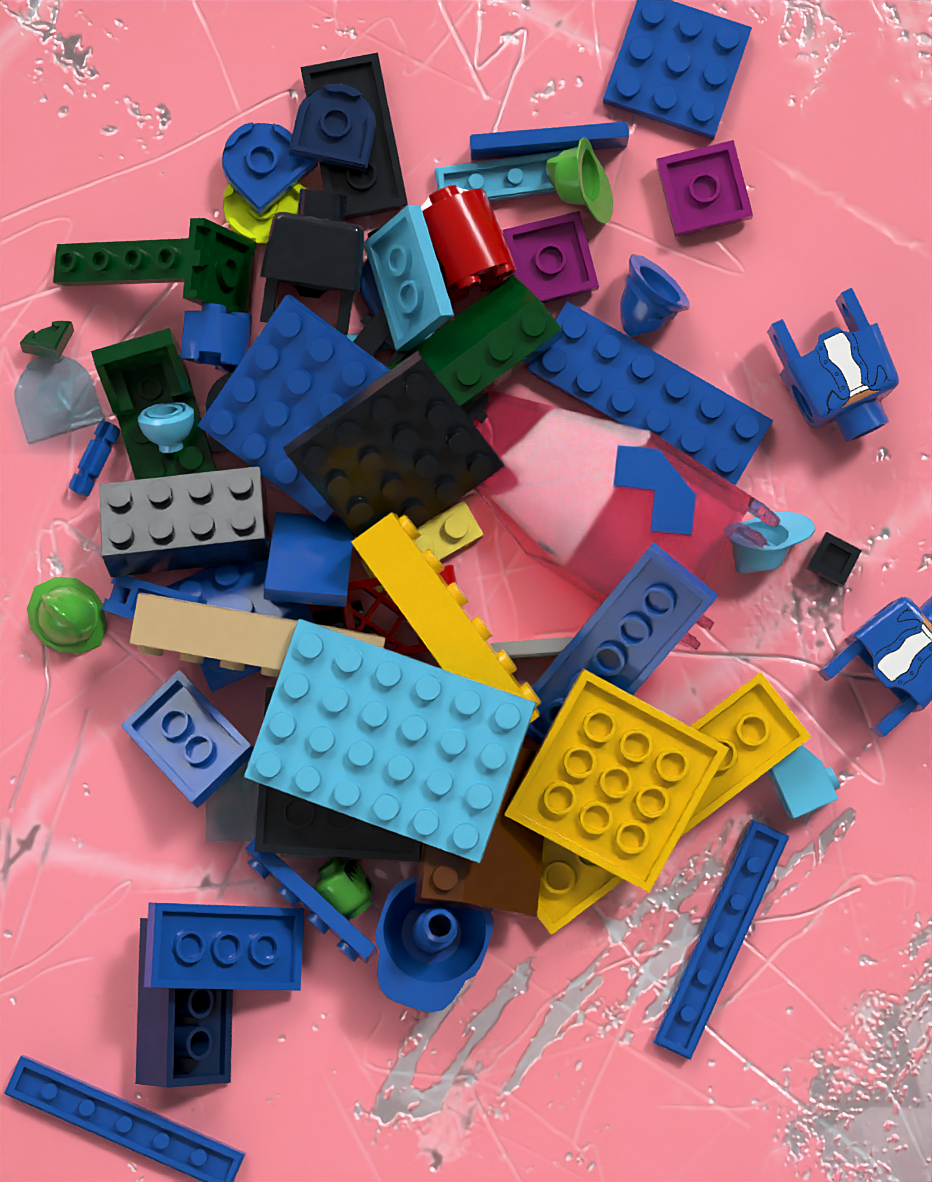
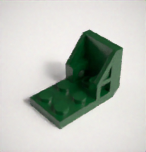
M170 328L91 351L95 368L110 407L118 419L135 480L217 471L206 432L197 426L202 419L185 360L180 359L181 349ZM167 402L185 403L193 408V427L189 435L182 441L183 448L172 453H162L159 451V446L143 434L137 418L144 409Z

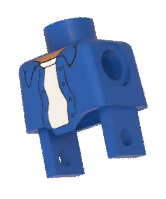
M852 288L841 292L835 300L850 332L835 327L820 334L816 347L810 353L802 357L800 356L783 319L772 323L767 331L784 367L779 375L806 423L811 428L817 429L836 421L846 443L865 436L889 423L880 400L886 398L899 384L898 373L878 323L869 324Z
M905 596L890 602L844 639L848 645L817 672L825 681H828L858 655L884 686L900 700L870 728L878 738L886 736L911 712L924 710L932 701V596L920 607L909 597Z

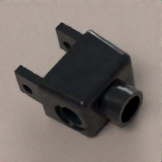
M300 189L297 214L279 212L273 216L260 277L266 278L260 322L267 323L275 312L280 280L291 283L298 290L300 296L319 299L327 291L342 290L336 329L342 334L348 335L354 292L360 293L364 248L363 227L357 223L344 221L348 196L325 191Z

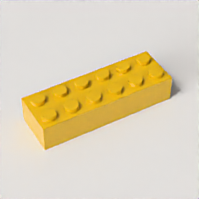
M391 512L351 541L442 669L537 702L536 707L541 704V700L528 682L520 686L512 675L517 670V667L505 650L501 649L496 653L488 639L493 634L481 617L478 615L472 619L463 606L469 601L458 585L453 582L448 586L439 573L445 568L431 549L423 552L415 541L421 534L407 516L403 515L399 518L397 514ZM536 707L530 723L539 717V711Z

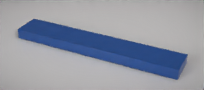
M751 819L654 1036L653 1043L691 1060L790 836Z
M25 1055L20 1056L4 1092L7 1096L203 1182H234L246 1154L244 1151Z

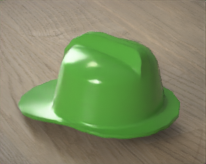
M583 137L578 147L564 150L557 157L550 158L547 161L546 168L551 183L562 201L587 206L592 216L599 223L605 224L610 221L613 213L611 186L604 168L593 152L589 139Z

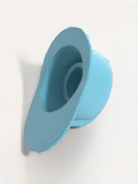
M788 511L763 514L744 522L730 524L724 528V536L732 542L736 571L741 574L778 569L784 562L790 546L809 539L815 532L814 522L809 517Z

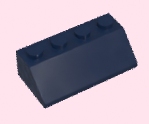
M140 918L135 1084L171 1088L231 1083L233 989L144 987L148 918Z

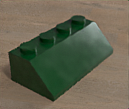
M511 275L388 369H393L418 351L462 409L466 411L559 341L562 336V328L539 298L514 275Z

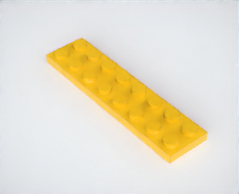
M762 672L758 673L690 725V727L727 746L729 750L681 836L812 737ZM544 837L537 917L549 933L553 935L624 881V879Z

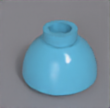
M167 402L144 409L137 419L143 434L159 446L160 452L172 453L183 448L182 441L189 435L193 427L194 410L185 403Z

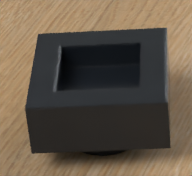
M825 532L806 569L843 587L862 550Z

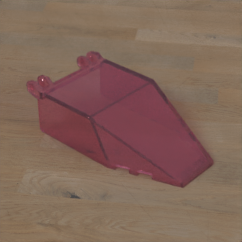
M491 391L489 403L483 410L488 414V418L483 424L478 420L473 422L505 464L504 468L475 487L474 490L481 496L527 556L601 604L653 542L703 581L734 532L758 547L763 548L767 543L766 538L760 532L741 523L747 512L768 526L777 527L781 521L764 503L750 496L650 431L496 391ZM618 445L659 449L695 492L696 499L691 537L650 532L654 492L613 487ZM702 615L695 624L710 630L714 622L705 615ZM688 632L679 642V644L696 651L701 645L697 638Z

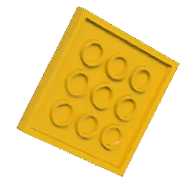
M583 668L509 801L504 815L649 893L729 748Z

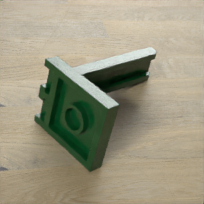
M190 218L188 238L57 244L53 283L61 286L184 282L183 298L201 306L205 303L226 306V314L231 312L249 314L256 242L206 218Z

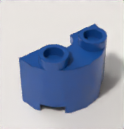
M212 303L202 304L201 311H185L180 359L197 364L214 365L215 369L226 373L234 371L249 350L252 315L241 312L226 314V306Z

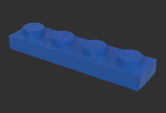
M254 838L245 848L247 854L251 857L247 864L264 880L268 875L273 877L281 885L277 892L293 907L300 902L310 912L306 917L307 920L322 934L330 930L341 941L336 946L351 961L355 962L360 958L367 964L377 953V947L275 853L254 852Z

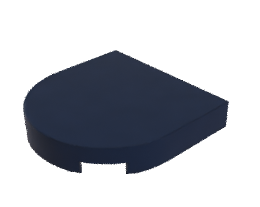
M327 84L323 88L311 93L303 99L298 108L289 156L367 172L376 127L375 114L369 102L357 89L344 84Z

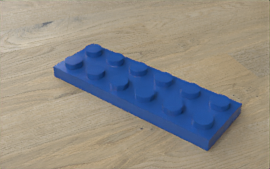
M567 301L556 319V322L562 328L561 339L533 359L527 367V372L728 489L733 490L773 420Z
M653 542L531 687L541 700V704L536 707L539 711V717L529 724L526 735L541 745L583 668L634 695L713 604L718 594Z

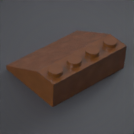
M521 748L480 863L421 842L414 903L537 917L544 836L504 815L509 801L537 751Z

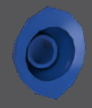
M635 254L630 256L629 274L625 279L626 285L620 301L621 325L629 336H639L640 334H647L661 328L670 318L674 319L678 312L688 310L690 302L676 280L660 266L644 256Z

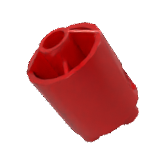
M456 185L441 188L427 197L421 209L451 303L469 296L468 291L480 287L482 292L490 291L503 282L502 278L516 271V263L484 190L473 189L468 191L458 188Z

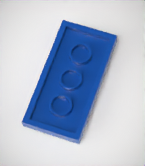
M149 902L144 987L301 991L304 908Z

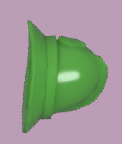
M54 577L34 587L27 607L30 629L44 645L58 652L84 653L102 644L107 625L105 613L101 610L103 603L91 587L77 578Z

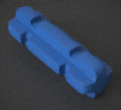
M102 420L99 422L94 432L96 438L95 440H90L77 467L79 472L78 474L74 473L69 483V489L81 496L87 497L90 495L95 485L93 479L94 477H99L112 450L109 447L111 443L115 444L120 434V429L108 421Z

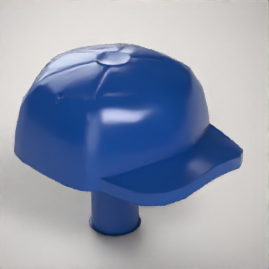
M413 877L396 883L393 886L382 909L375 939L379 948L377 979L379 989L388 999L419 1011L433 1013L442 1011L451 1004L465 981L474 977L480 969L493 932L494 919L491 912L414 903L417 877Z

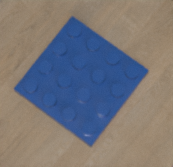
M286 295L197 426L251 467L260 466L261 473L265 478L323 522H327L335 511L286 456L283 447L389 372L390 369L293 296Z

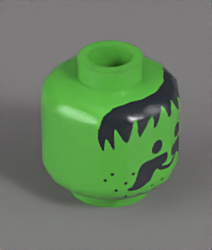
M335 857L318 869L317 872L320 878L316 881L314 890L347 920L355 918L373 903L371 896L374 892V884L356 860L346 859L340 862Z

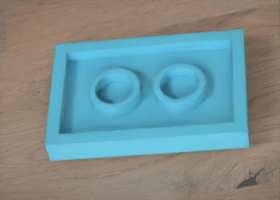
M407 205L364 242L396 351H409L454 316L420 205Z

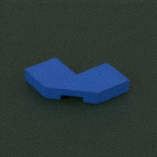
M618 445L613 487L654 492L650 532L691 537L696 499L695 492L659 449Z

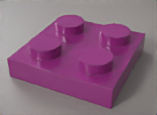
M734 140L657 158L656 166L675 237L752 219L753 212Z
M580 211L502 231L516 263V271L513 275L535 294L542 304L599 289Z

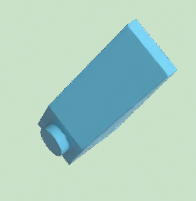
M803 745L799 746L768 770V774L788 819H794L838 800L835 790L840 789V785L833 769L830 766L825 768L822 761Z

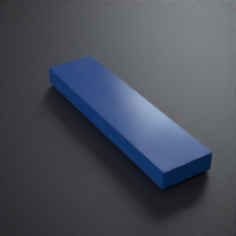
M624 121L471 134L469 143L470 159L516 157L568 150L578 147L583 137L589 139L593 150L627 147L629 127L628 123Z

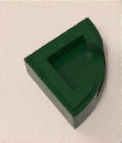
M72 321L51 322L52 326L43 328L36 333L34 330L30 331L20 342L22 352L59 360L74 332Z

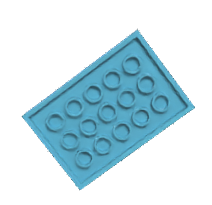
M299 619L244 777L480 863L537 702Z

